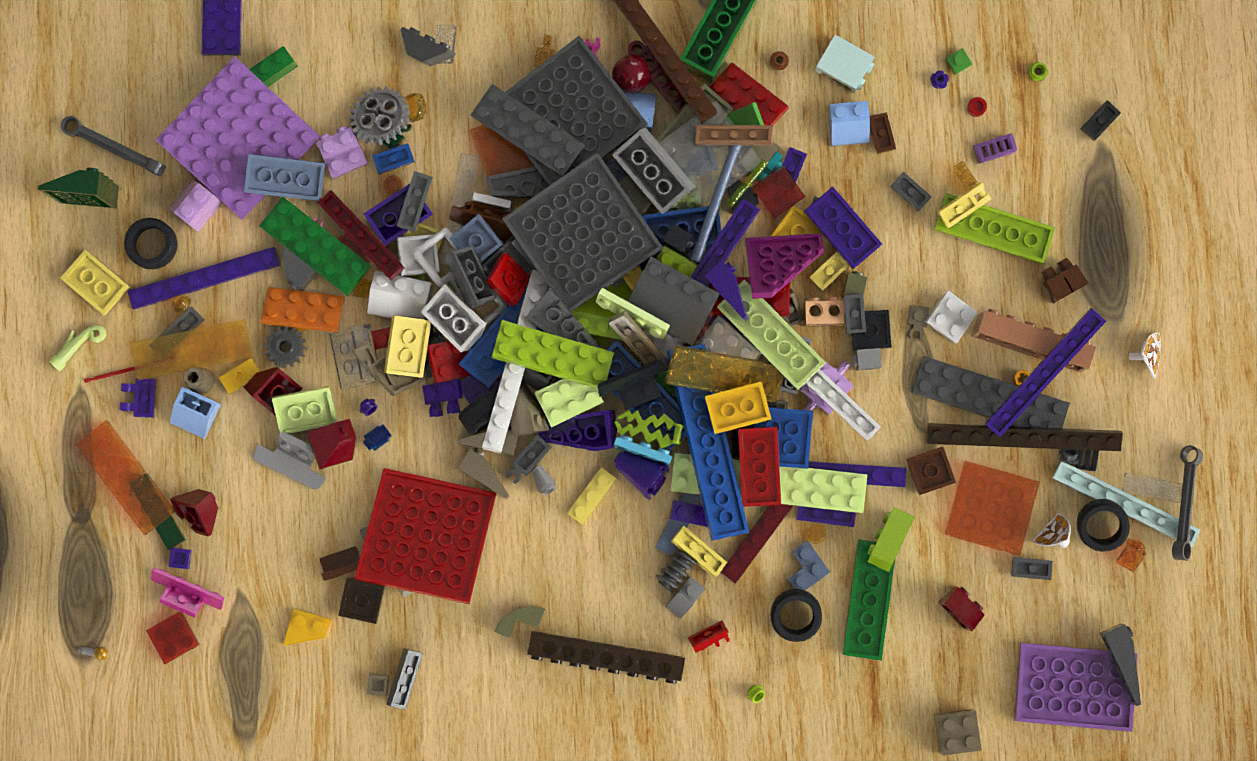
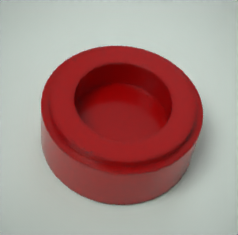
M981 97L972 98L967 105L968 113L973 117L982 116L987 110L986 101Z

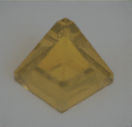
M361 279L354 289L353 296L369 300L372 281Z

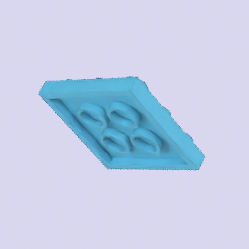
M621 435V438L616 437L614 448L669 466L672 459L669 451L661 448L658 451L650 449V444L641 441L639 444L633 443L632 438Z

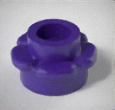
M939 70L931 75L930 81L934 88L943 89L947 86L949 77Z
M368 398L363 400L360 404V413H364L366 416L373 414L378 407L375 400H369Z

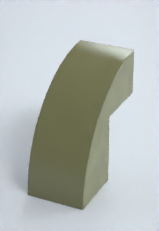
M536 606L516 609L500 621L494 632L510 637L516 620L538 628L545 609Z

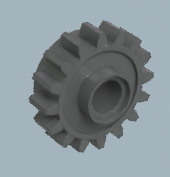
M286 326L284 330L277 327L278 332L276 333L271 330L272 337H266L269 343L264 344V347L268 348L264 352L265 355H271L268 360L270 362L276 360L275 365L277 367L282 363L283 368H286L287 364L290 367H294V362L301 363L299 358L305 357L303 350H307V347L303 346L306 339H300L303 334L301 332L295 334L296 328L294 327L291 331ZM289 342V350L283 352L281 349L282 345Z

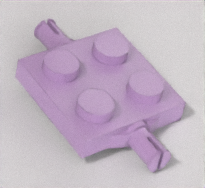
M843 361L837 369L827 362L820 368L846 394L854 386L843 375L850 366L846 361ZM806 383L799 389L810 401L802 410H813L814 407H818L828 415L833 411Z

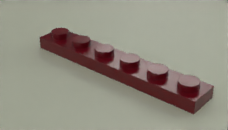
M332 190L317 202L391 281L405 269L397 258Z
M769 505L720 573L736 584L794 505Z

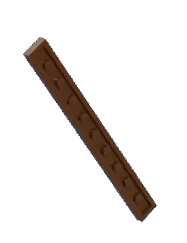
M613 0L701 124L718 114L716 108L639 1Z

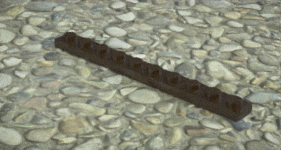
M928 423L927 444L1121 451L1123 432L1117 430L1010 426L999 437L986 425Z

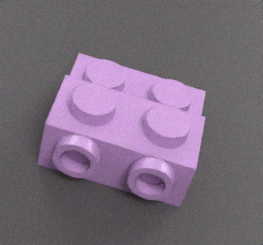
M343 126L336 130V134L332 136L330 134L322 135L319 138L320 141L316 142L333 179L368 165L351 127Z

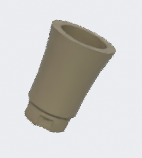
M192 367L184 373L183 379L185 384L198 394L207 393L214 385V376L207 368Z

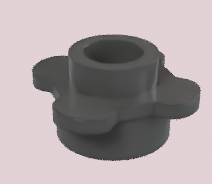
M1061 449L1059 451L1061 455L1060 461L1067 464H1078L1077 450Z

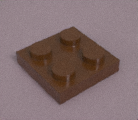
M943 446L906 459L919 495L956 483Z

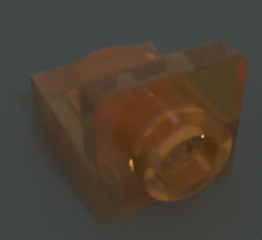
M1128 538L1126 541L1127 545L1116 562L1134 573L1146 555V548L1139 540Z

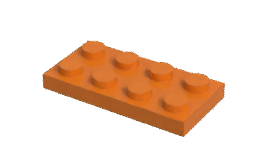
M268 287L261 323L338 333L345 299L344 296Z

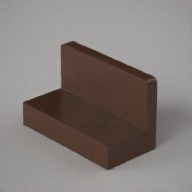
M357 547L320 558L324 572L322 573L323 580L327 581L356 571L360 558Z

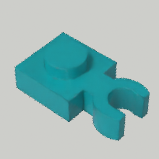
M776 152L757 176V180L762 184L773 170L777 172L782 166L783 162L781 160L783 156L780 153Z

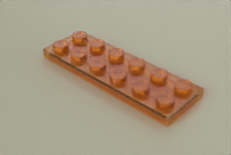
M105 420L76 444L143 535H147L176 511L109 421Z

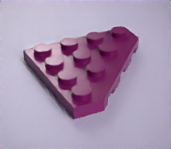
M822 233L745 238L752 299L772 298L818 258L824 251Z

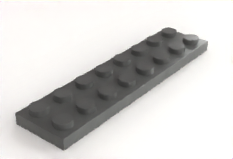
M923 356L911 393L990 418L1018 386ZM1040 393L1012 425L1016 427L1062 428L1070 403Z

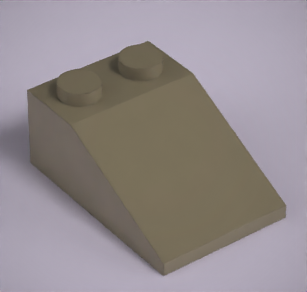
M521 381L510 420L513 435H531L549 431L548 426L550 423L540 403L527 385Z

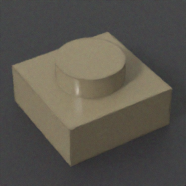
M369 674L367 694L387 696L389 676Z

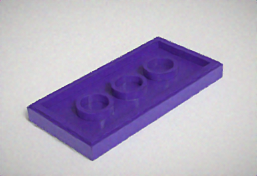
M831 187L803 211L852 269L856 268L882 245L879 239L834 187Z

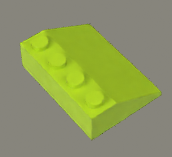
M624 282L617 288L611 284L605 289L627 302L633 292L628 284ZM598 294L572 311V314L590 335L624 341L608 323L609 318L616 314L608 309H603L596 303Z

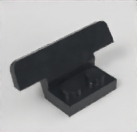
M661 358L599 383L597 385L598 394L602 397L618 391L625 411L661 397L654 376L670 370L671 366L667 358Z

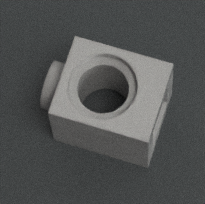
M880 348L856 350L855 355H852L853 366H856V371L880 369L882 367Z

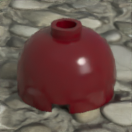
M627 55L619 59L612 70L614 81L623 92L630 94L644 90L649 85L651 74H649L647 69L649 68L648 63L638 55Z

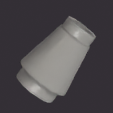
M542 465L532 470L538 492H541L542 495H547L556 489L555 482Z

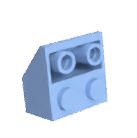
M182 387L174 402L170 423L205 439L222 404Z

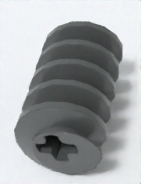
M676 551L678 558L671 557L673 564L666 563L668 570L661 569L663 576L656 575L658 582L672 594L671 587L678 588L676 581L683 582L681 575L688 576L686 569L693 570L690 564L697 565L690 557L680 551Z

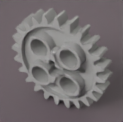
M378 86L376 92L372 88L370 89V94L363 92L364 98L357 97L360 102L353 103L356 109L350 110L352 116L349 117L351 120L350 126L355 135L360 140L363 139L366 144L370 141L372 145H375L376 141H378L380 146L383 144V140L389 144V138L391 137L397 140L395 135H402L400 130L407 129L404 123L410 122L407 117L411 115L408 110L410 106L405 97L400 92H396L394 88L389 90L387 86L383 91Z

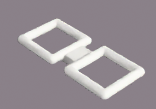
M443 228L413 251V255L439 288L450 282L456 289L455 293L461 298L462 293L456 286L452 272L450 271L440 278L422 255L444 237L457 250L449 239L453 234L448 228ZM494 289L493 291L497 297L494 301L499 307L482 319L486 326L499 317L508 306Z

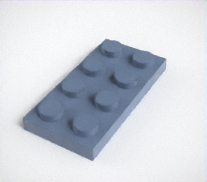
M248 153L243 192L320 201L325 163Z

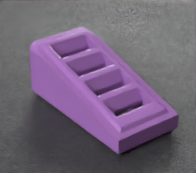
M1012 133L973 146L979 164L1017 152V146ZM1006 140H1007V143H1008V146H1009V150H1007L1006 145H1005V142H1004V141H1006ZM997 143H1000L1002 152L1000 153L998 150ZM989 145H992L994 155L991 154ZM983 147L985 148L987 157L985 158L983 156V152L981 149Z

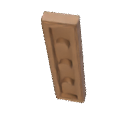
M696 125L695 144L773 146V125Z

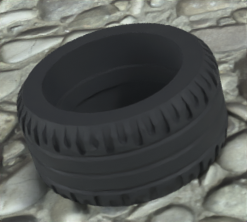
M143 218L136 221L127 230L124 238V247L128 257L135 264L145 269L153 270L166 266L172 261L177 252L178 242L175 232L165 222L156 218ZM155 228L161 230L166 239L165 248L162 253L152 259L142 258L138 254L136 246L139 236L148 229Z
M498 389L481 396L459 413V420L469 434H476L488 427Z
M1096 499L1091 501L1080 510L1077 516L1076 525L1079 536L1083 543L1093 550L1100 552L1115 550L1126 541L1129 535L1130 522L1124 509L1112 500ZM1100 511L1112 512L1119 518L1120 524L1117 532L1107 539L1094 538L1087 532L1086 525L1089 518Z
M802 589L786 590L778 595L772 604L770 612L772 626L777 634L785 640L802 642L810 639L819 630L822 623L821 607L818 600L808 591ZM795 600L807 603L813 612V618L809 625L799 630L785 627L780 620L782 607L788 602Z

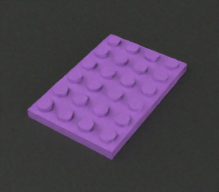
M1020 643L1014 721L1132 732L1134 705L1127 694L1108 651ZM1135 653L1136 666H1137V653Z

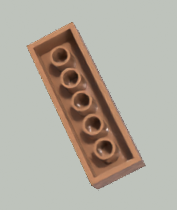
M988 309V311L985 310L978 315L971 337L1043 360L1066 334L1054 333L1055 330L1047 327L1040 329L1036 327L1035 323L1029 321L1022 323L1017 321L1018 318L1006 315L1004 317L999 315L998 311ZM1088 341L1065 368L1077 372L1088 370L1096 347L1092 346L1091 342Z

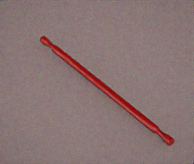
M173 356L84 379V382L87 383L92 380H99L165 363L166 361L175 360Z

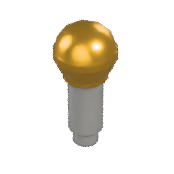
M79 647L78 653L94 656L98 660H105L108 657V650L104 647L96 649Z

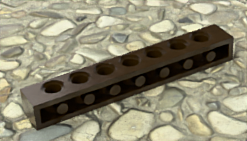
M531 631L527 654L532 655L531 659L543 661V658H549L551 663L562 664V661L570 662L569 666L581 667V664L589 665L588 669L600 671L601 667L607 668L609 673L614 674L624 671L627 672V676L638 677L641 674L646 675V679L657 681L658 677L665 678V682L677 684V681L682 680L685 657L536 631ZM549 642L554 645L552 653H546L543 650L545 643ZM563 647H572L573 655L570 657L564 656L562 653ZM585 649L592 651L593 656L589 660H585L581 656L582 651ZM605 652L612 656V660L609 663H603L600 659V656ZM622 656H628L631 659L629 666L624 667L620 664L619 660ZM642 659H647L650 662V667L646 670H642L639 667V662ZM662 662L669 665V670L666 673L658 671V665Z

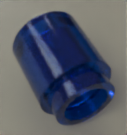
M382 424L365 434L363 443L369 451L371 449L376 451L390 441L389 438L392 435L385 425Z

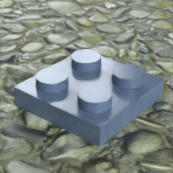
M480 214L449 238L457 249L472 246L480 263L504 244Z

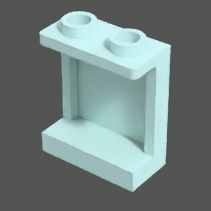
M834 35L816 66L815 72L820 75L823 72L851 88V92L854 93L856 89L860 90L863 86L865 73L870 74L875 65L872 63L874 56Z

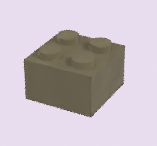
M975 710L934 714L938 748L941 755L982 750Z

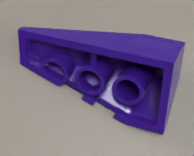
M603 410L576 415L553 427L549 424V431L537 434L547 443L590 451L614 448L618 430L615 425V410Z

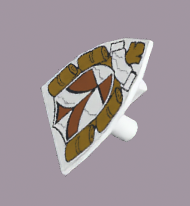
M1160 333L1149 335L1146 341L1143 342L1140 353H1129V360L1145 361L1153 379L1156 377L1160 362Z
M1058 513L1032 541L1041 546L1060 545L1062 548H1066L1070 542L1071 525L1068 519Z

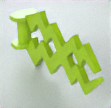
M629 409L618 416V419L627 417L628 423L636 419L638 422L636 427H633L630 423L622 429L618 421H615L620 435L629 431L632 438L639 432H643L647 444L657 439L661 449L672 444L680 445L681 443L680 439L684 425L676 424L666 414H663L659 419L654 414L646 420H642L638 410L631 414ZM651 422H653L655 428L664 422L668 430L675 426L673 439L670 440L668 434L663 438L660 429L650 434L647 426Z

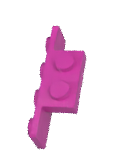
M152 569L151 580L166 586L159 603L194 618L203 603L219 610L223 608L224 597L220 594L210 592L200 585L189 583L182 577H175L163 569Z

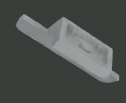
M283 431L278 437V446L275 452L257 444L253 455L256 462L314 490L319 489L325 481L324 476L310 470L315 460L310 444Z

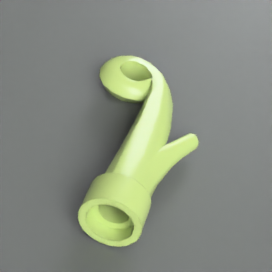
M93 325L83 330L75 338V331L71 330L61 350L56 355L54 354L49 362L61 371L66 366L65 363L89 337L96 343L103 341L106 337L105 328L100 325ZM95 332H100L99 335L95 337Z

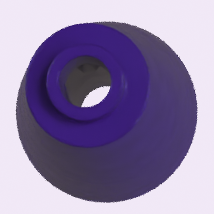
M627 451L620 452L614 460L618 471L649 500L651 499L650 495L655 496L666 480V477H664L665 471L669 473V467L665 464Z

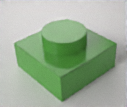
M963 48L946 57V61L955 75L972 65Z

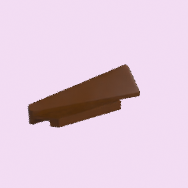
M468 201L462 207L455 205L451 207L449 219L465 226L480 214L502 242L513 235L502 219L510 214V211L475 201Z

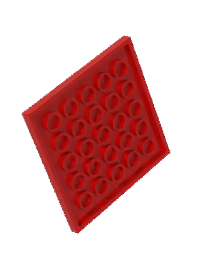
M384 468L355 573V580L470 605L497 493Z

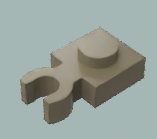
M910 305L907 325H913L908 333L909 338L913 337V332L919 333V340L923 338L924 332L921 327H927L925 320L929 316V307Z

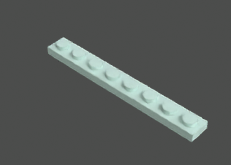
M1059 462L1052 479L1094 500H1112L1124 509L1127 516L1177 540L1178 518L1065 462ZM1190 525L1189 533L1191 547H1193L1201 531Z

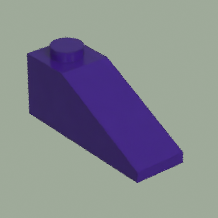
M721 260L704 277L742 319L746 321L748 316L738 279L734 274L736 270L729 262L725 264Z

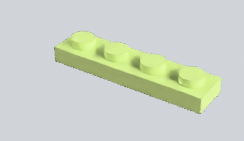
M604 288L600 290L597 296L596 303L603 309H608L616 315L625 310L640 328L650 332L654 337L664 339L670 327L669 324Z

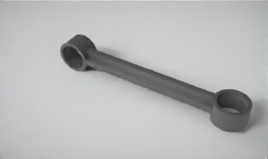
M67 116L61 122V129L68 136H80L160 177L166 168L162 163L83 126L81 121L74 116ZM74 120L78 124L77 129L69 133L66 130L68 122Z
M1192 445L1185 446L1180 453V458L1185 463L1177 541L1173 543L1172 556L1174 560L1188 561L1191 557L1189 533L1196 467L1203 460L1202 451ZM1191 450H1195L1196 458L1192 462H1188V453Z

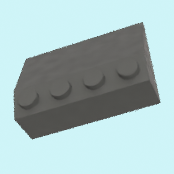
M650 257L628 302L669 324L668 333L693 346L720 293Z

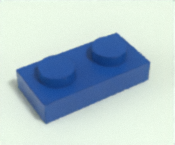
M408 143L372 156L379 175L415 162Z

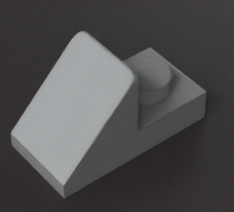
M690 577L666 607L681 619L706 589Z

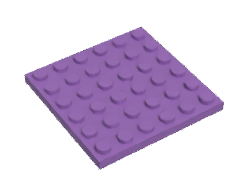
M234 56L161 133L156 141L236 215L243 219L265 196L263 194L243 192L247 154L300 159L320 136Z

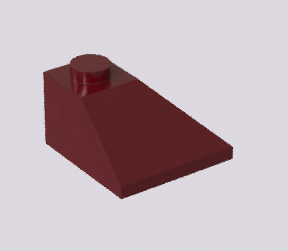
M278 367L257 372L244 386V389L275 416L272 397L300 392L303 389Z
M350 419L335 422L307 433L319 470L353 460L356 435Z

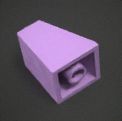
M192 179L169 209L199 232L222 202L201 184Z

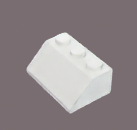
M375 271L370 287L367 314L392 319V315L425 319L426 317L421 311L430 302L433 292L431 282L398 275L391 281L383 272Z
M447 284L443 285L421 311L460 352L470 350L480 339L486 327V323Z

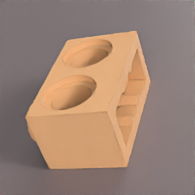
M808 298V301L804 302V326H842L844 324V301H839V298H827V301H820V298ZM816 307L819 310V315L816 317L812 316L809 309ZM830 307H836L838 309L837 316H831L829 314Z

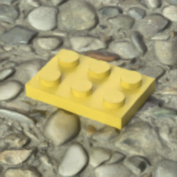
M86 249L60 278L104 316L130 288L129 285Z
M392 315L384 373L423 378L431 327L429 320Z

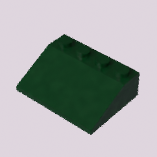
M96 168L78 170L38 186L39 191L60 204L117 209L119 186L109 179L108 176L103 175L104 173L98 172L99 169Z

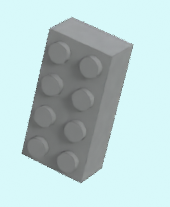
M646 128L640 129L612 154L661 214L667 212L695 187Z

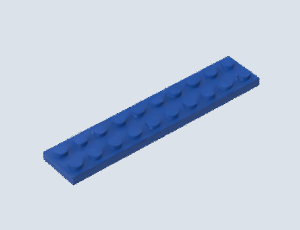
M705 344L667 351V356L671 366L673 382L710 539L714 541L749 533L726 432L714 434L705 396L716 393Z

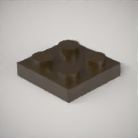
M346 578L338 616L377 624L385 586Z

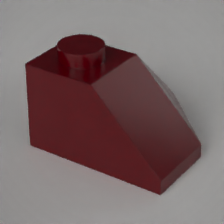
M198 489L170 499L176 514L182 520L185 518L191 523V529L195 533L208 537L212 535L218 511L216 498L212 492Z

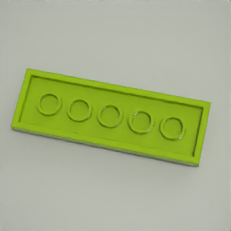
M946 193L941 208L956 199L957 196ZM982 205L950 228L945 226L938 215L934 230L1044 264L1055 227Z
M502 320L491 358L597 388L599 383L606 381L608 378L614 352Z

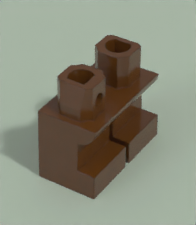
M1068 258L1057 263L1061 270L1060 274L1056 275L1052 266L1041 272L1045 280L1043 285L1049 291L1053 304L1089 284L1077 264L1073 266Z

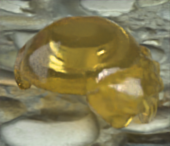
M416 92L407 95L405 99L410 106L408 110L411 115L407 116L410 122L423 119L426 112V103L423 96Z

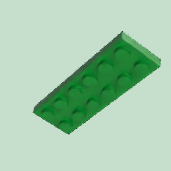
M284 197L279 200L259 225L347 296H349L372 267Z
M858 539L842 655L882 661L895 560L889 572L869 563L870 555L867 552L871 544L876 545L877 542Z

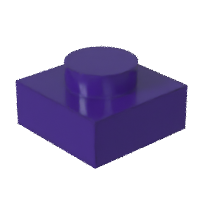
M171 548L169 567L190 569L192 550Z

